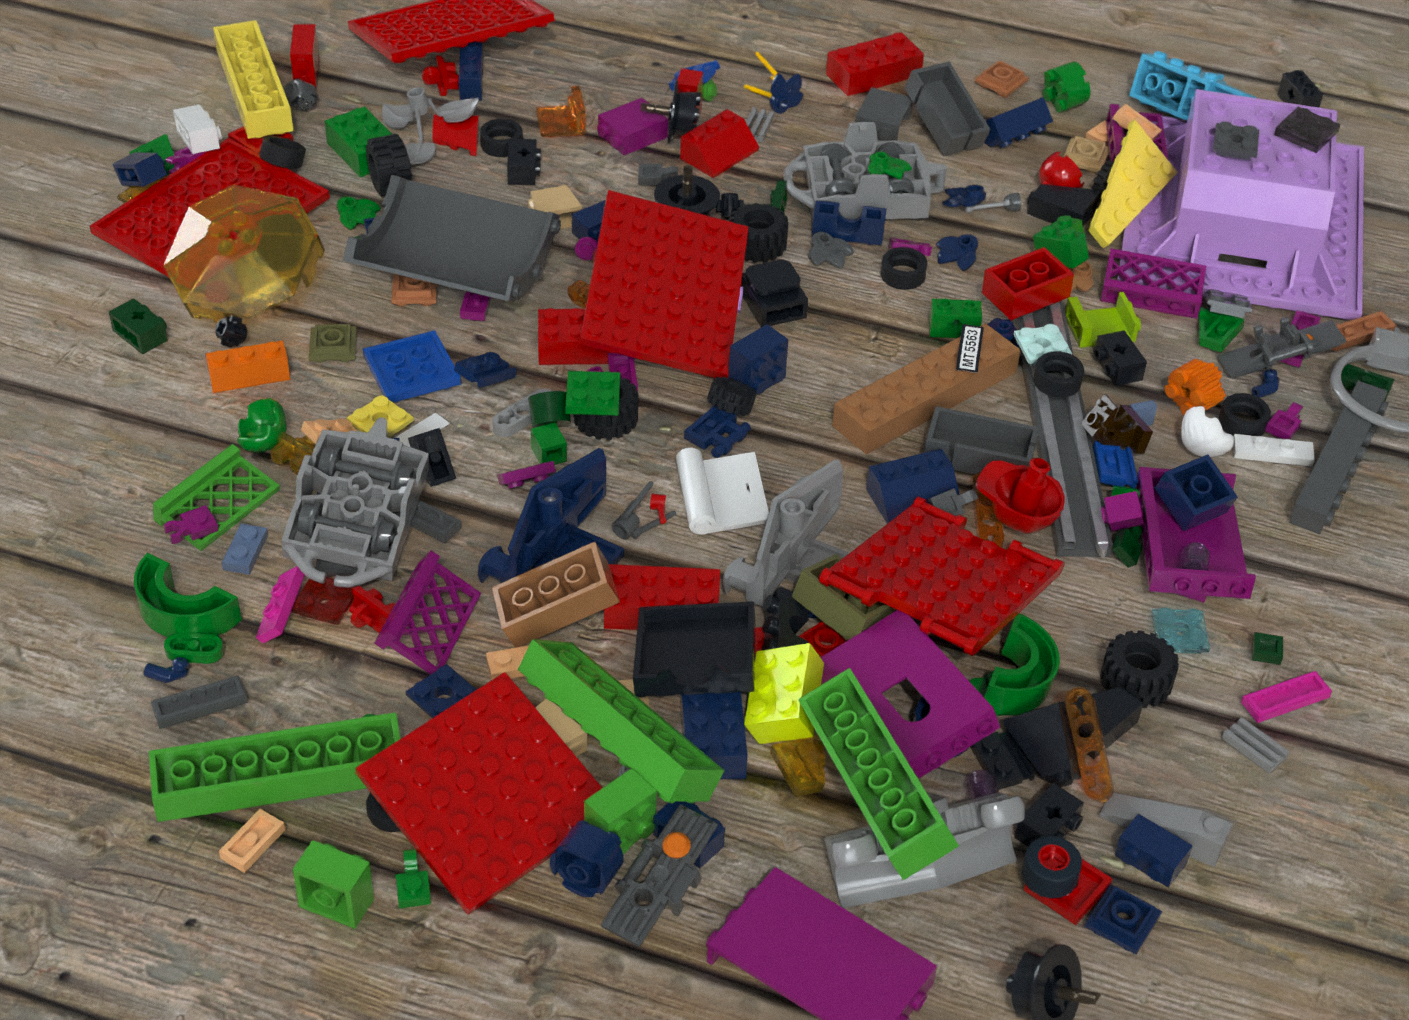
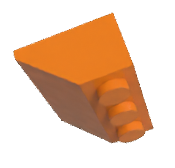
M283 340L205 353L213 393L290 380L288 359Z

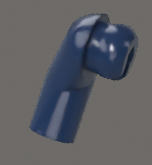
M1268 369L1263 372L1264 379L1262 384L1252 388V395L1262 398L1277 392L1279 377H1277L1275 369Z
M177 657L172 661L173 666L167 668L148 663L144 669V676L163 683H169L188 674L189 669L187 667L189 662L186 658Z

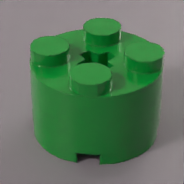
M1075 61L1069 62L1044 72L1045 89L1042 91L1043 97L1046 101H1051L1054 104L1058 113L1082 105L1090 99L1089 81L1085 83L1083 76L1086 75V72L1079 63Z

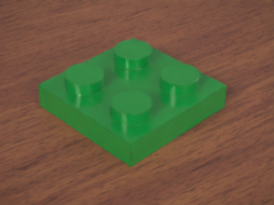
M568 371L566 414L619 416L620 372Z

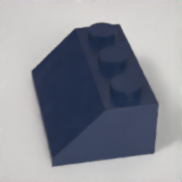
M1044 97L985 120L991 130L984 143L990 148L998 144L1002 148L1012 144L1011 139L1015 137L1017 141L1029 137L1028 132L1030 131L1037 134L1046 130L1045 125L1052 123L1053 119Z
M942 449L869 466L866 490L887 524L910 507L918 496L926 499L929 504V498L955 488L957 495H959L953 465Z

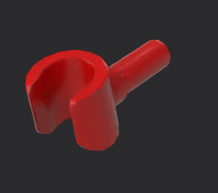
M652 493L650 509L658 510L660 523L665 524L667 522L665 516L666 495Z

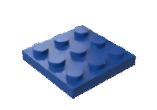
M435 330L363 348V357L383 396L387 397L391 402L461 385V377L454 371L455 366Z

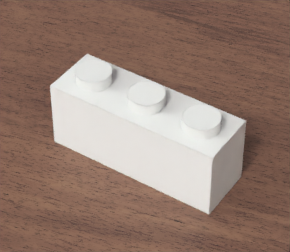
M200 104L173 110L177 132L192 154L220 148L218 141L222 140L220 128L215 126L213 118L210 119L208 111H204Z

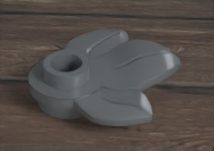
M817 232L811 238L812 247L809 251V257L816 266L827 261L835 267L842 269L846 259L845 256L853 255L854 253L849 243L843 239L833 238L826 232Z

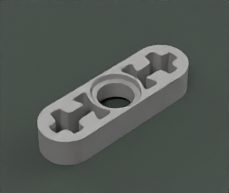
M536 390L494 415L492 419L494 434L499 437H510L532 424L530 414L520 415L518 412H530L528 397L531 395L552 390Z

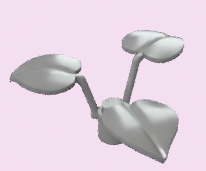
M415 87L407 92L410 105H389L384 103L382 117L385 125L392 129L403 128L409 122H413L416 119L419 143H410L405 145L410 164H422L432 159L436 153V147L432 142L424 143L420 115L426 114L430 106L439 117L443 116L444 121L452 123L461 122L468 119L474 113L479 99L473 98L448 102L438 110L433 104L432 98L427 99L424 88Z

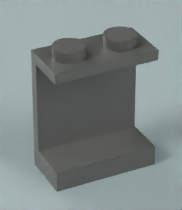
M871 88L855 116V122H874L877 140L898 141L899 127L903 119L910 120L913 102L909 96Z

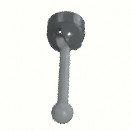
M1011 193L1004 198L1003 202L974 205L964 209L967 213H971L973 210L1004 206L1010 212L1021 211V198L1019 193Z

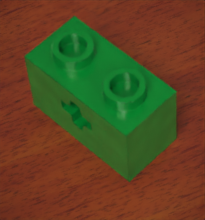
M932 298L929 315V336L959 338L963 324L981 326L983 317L981 301Z

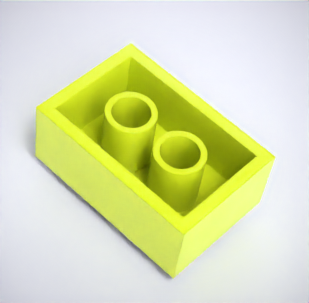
M810 643L757 651L754 692L749 693L744 726L759 744L813 737L815 728L798 700L821 686L824 662Z

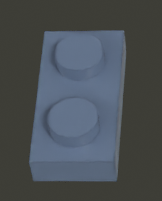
M240 524L222 561L223 570L250 575L267 540V528Z

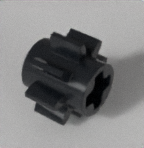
M723 193L716 206V213H721V219L729 220L731 213L736 211V208L744 207V200H738V194Z
M231 315V317L225 316L224 319L219 320L215 333L217 338L222 339L220 344L232 347L233 345L238 346V344L245 341L248 330L246 325L242 324V318Z

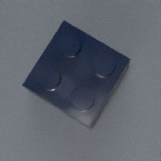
M766 324L730 345L728 379L732 378L735 381L739 380L743 384L749 385L750 388L757 392V395L763 393L772 385L781 382L786 377L789 339Z
M1208 454L1166 471L1154 488L1183 531L1226 514L1238 498Z

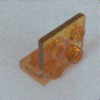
M571 86V95L567 96L568 105L536 108L541 137L586 134V111L580 86Z

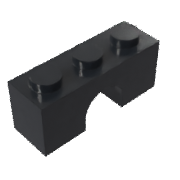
M781 586L773 595H769L763 605L765 621L762 630L765 633L762 650L809 643V641L796 635L809 620V610L792 597V591Z

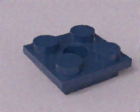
M446 664L408 689L406 696L431 718H434L476 691V689ZM442 695L450 696V697L447 698V699H445V698H438L439 696H442Z
M1111 884L1085 923V927L1096 935L1102 936L1121 946L1124 950L1137 955L1160 918L1162 911ZM1125 913L1129 915L1132 919L1125 920L1120 918L1117 914Z

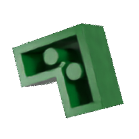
M1068 215L1061 216L1057 221L1043 227L1040 232L1033 235L1035 250L1045 247L1066 267L1075 268L1089 259L1082 219L1071 218Z

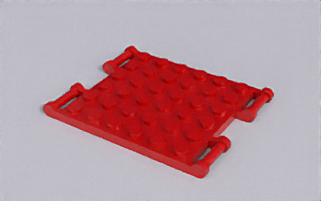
M918 496L910 507L831 568L826 567L820 574L819 583L827 587L830 585L857 597L861 599L862 604L869 607L877 601L922 621L920 625L921 632L927 635L932 633L963 648L965 653L974 656L1059 577L1065 562L1057 558L1052 560L1024 547L1023 543L1017 540H1013L1007 550L997 546L995 542L981 539L973 535L972 532L965 530L966 517L948 513L928 504L926 499Z

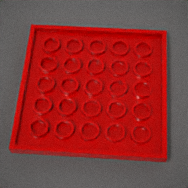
M506 672L356 767L355 771L356 775L467 915L549 859L569 830L578 821H584V801L602 789L600 784Z

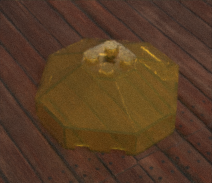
M231 185L188 207L163 266L190 316L196 319L206 317L213 319L214 323H218L225 316L231 317L230 314L244 318H251L253 316L257 318V315L269 310V308L287 300L290 301V298L295 296L301 278L306 288L311 286L316 274V263L318 258H322L325 249L298 198ZM231 231H234L235 233L240 232L237 235L238 239L234 241L232 238H227L230 236L229 233Z

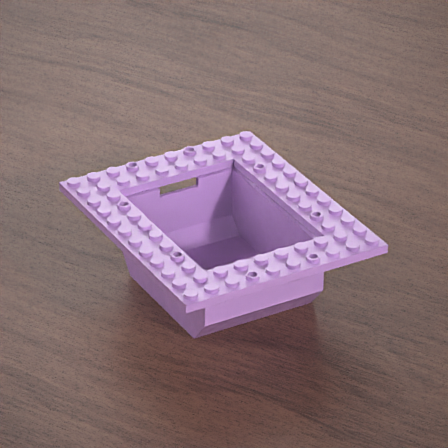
M1196 89L1188 121L1162 116L1168 160L1178 173L1124 229L1121 250L1206 265L1202 296H1204L1205 292L1208 293L1209 289H1215L1224 292L1223 295L1233 298V294L1246 296L1250 304L1293 310L1295 312L1299 310L1305 313L1342 318L1344 320L1360 318L1362 316L1364 147L1336 143L1337 110ZM1226 121L1234 126L1244 127L1251 125L1259 129L1257 158L1251 157L1250 160L1216 155L1217 152L1213 151L1216 123ZM1219 254L1267 261L1266 268L1218 261ZM1120 259L1119 267L1127 262L1124 259ZM1147 263L1138 264L1143 271L1151 268ZM1170 267L1162 268L1167 275L1175 272ZM1133 268L1124 271L1130 278L1137 275ZM1189 271L1186 273L1192 280L1200 276V273ZM1156 272L1148 275L1153 282L1162 279ZM1118 275L1117 280H1118V281H1124V280ZM1180 276L1173 279V282L1178 287L1186 283ZM1143 279L1134 282L1135 284L1148 286ZM1167 283L1159 286L1162 289L1172 290ZM1191 288L1183 291L1184 293L1197 295Z

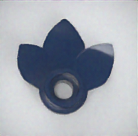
M776 74L770 89L772 94L770 106L773 111L782 114L788 108L795 107L801 102L804 94L799 91L802 86L800 74H795L787 81L781 74Z
M969 185L966 188L945 189V193L950 198L942 201V203L948 207L960 205L970 207L981 203L986 198V192L981 185Z
M973 235L948 236L936 243V246L940 248L938 264L957 261L959 268L965 271L976 261L975 252L978 249V240Z

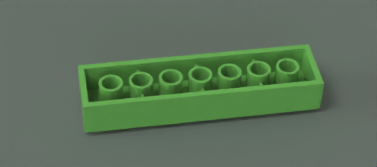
M532 639L518 668L527 677L526 681L529 684L541 689L545 693L544 697L557 703L563 709L562 712L566 716L580 723L581 729L584 732L595 736L600 741L601 747L619 757V762L622 765L635 770L659 792L658 796L668 803H675V801H686L688 803L709 802L725 771L575 644L572 642Z
M850 668L798 699L902 880L907 879L959 847Z
M396 712L150 750L151 792L157 822L367 789L356 775V767L401 739Z

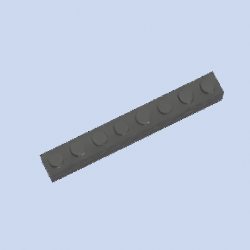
M1357 381L1350 395L1359 404L1381 416H1384L1389 402L1384 401L1388 391L1361 381ZM1346 406L1344 407L1295 503L1289 523L1317 534H1321L1325 525H1331L1336 512L1332 509L1338 510L1343 499V495L1340 493L1346 494L1351 479L1348 477H1354L1359 465L1356 461H1362L1366 452V447L1363 446L1369 447L1374 435L1372 431L1376 432L1377 425L1359 417Z

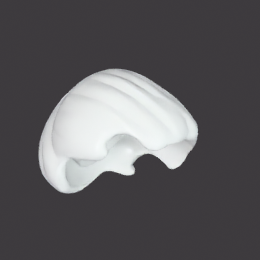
M1202 406L1192 407L1186 411L1182 421L1181 434L1182 442L1189 452L1200 457L1207 454L1210 457H1217L1231 450L1234 444V437L1223 431L1221 423L1216 417H1206L1205 408Z

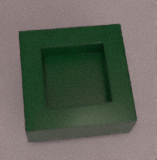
M1254 632L1252 638V661L1281 665L1283 659V636Z

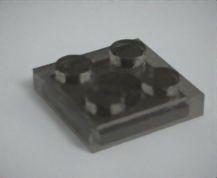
M1298 106L1276 127L1274 135L1318 153L1339 132L1341 124L1332 121L1328 117L1315 114L1307 108Z

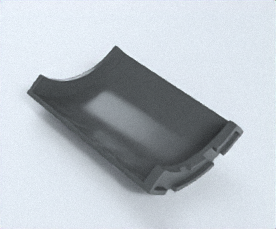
M391 175L382 203L383 207H385L382 215H376L368 227L369 233L366 235L360 234L356 237H348L343 261L513 302L523 297L535 280L540 279L554 236L560 231L561 220H559L560 215L553 212H543Z

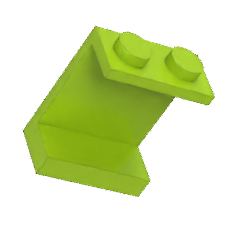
M1119 292L1117 304L1114 308L1084 311L1078 297H1069L1067 299L1066 321L1079 348L1095 346L1097 336L1123 330H1125L1133 342H1136L1137 334L1141 330V321L1135 315L1132 303L1128 301L1124 292Z

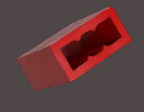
M293 24L290 49L293 80L301 79L314 85L317 90L319 52L316 24Z

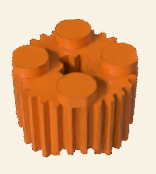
M1193 359L1173 370L1168 377L1169 384L1164 387L1166 395L1176 402L1183 415L1192 407L1202 406L1207 411L1222 402L1224 397H1226L1225 391L1221 387L1222 383L1219 381L1221 380L1222 372L1218 370V366L1215 367L1214 362L1207 363L1205 361L1203 363V360L1199 361V359Z

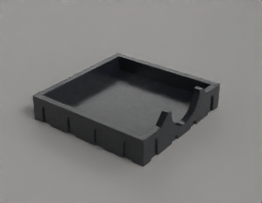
M754 601L639 607L633 670L635 696L735 693L737 691L754 692L756 632Z

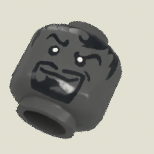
M294 79L288 82L284 88L289 105L302 112L310 110L318 101L315 86L301 79Z

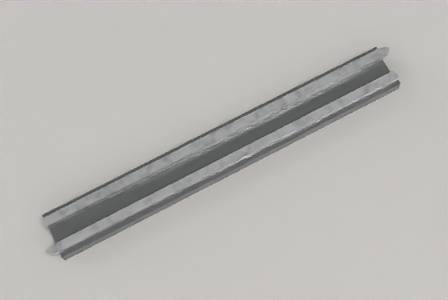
M1062 300L1013 319L1017 330H1021L1024 327L1039 328L1047 324L1057 325L1073 355ZM1020 348V359L1032 426L1039 427L1036 442L1038 458H1042L1050 464L1051 468L1047 475L1060 483L1065 495L1064 510L1061 512V516L1051 525L1056 556L1110 557L1113 543L1109 524H1104L1101 508L1105 507L1091 437L1081 425V422L1086 417L1081 389L1069 397H1053L1041 392L1035 386L1033 380L1036 365L1031 366L1028 364ZM1059 370L1046 372L1056 378L1071 377L1069 374Z

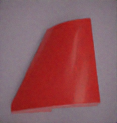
M433 115V143L448 146L456 151L461 147L469 150L471 156H477L479 116L471 115L464 121L452 123L444 121L443 116Z

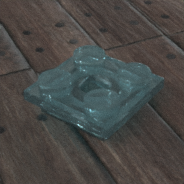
M1166 607L1152 609L1151 613L1156 637L1159 639L1164 638L1167 641V645H1172L1175 649L1174 653H1209L1210 646L1203 611L1197 609L1172 610Z

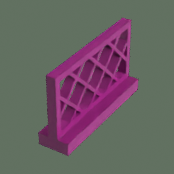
M1119 104L1109 105L1106 118L1111 161H1115L1116 156L1120 154L1122 140L1127 135L1125 133L1128 132L1127 129L1122 128L1117 121L1112 119L1119 110ZM1138 112L1149 121L1156 122L1155 125L1162 129L1158 138L1153 142L1168 159L1162 114Z
M1111 248L1100 301L1117 304L1119 292H1124L1128 301H1131L1132 306L1135 308L1197 319L1202 303L1206 265ZM1114 258L1124 259L1127 263L1119 267ZM1147 263L1151 268L1143 271L1138 264ZM1170 267L1175 272L1167 275L1162 268ZM1133 268L1137 275L1130 278L1124 271ZM1189 271L1200 273V276L1192 280L1186 273ZM1156 272L1162 279L1153 282L1148 275ZM1118 274L1124 281L1112 280L1110 278ZM1180 276L1186 283L1178 287L1173 282V279ZM1143 279L1148 286L1135 284L1134 282ZM1167 283L1172 290L1162 289L1159 286ZM1191 288L1197 295L1184 293L1183 291Z
M432 550L417 563L374 642L383 650L387 646L391 647L430 675L445 665L481 595V592L439 564L437 561L440 556ZM435 573L444 578L446 586L437 587L434 579ZM456 591H462L471 597L469 602L460 603ZM449 592L453 604L443 605L440 593ZM432 594L436 606L427 607L423 595ZM455 610L459 621L457 623H450L446 611ZM438 612L442 624L433 625L429 613ZM421 614L425 627L416 628L412 616ZM445 630L448 643L439 644L435 631ZM427 632L432 645L422 646L418 633ZM411 635L414 647L409 648L399 641L401 636ZM434 651L438 661L436 666L427 660L424 652Z

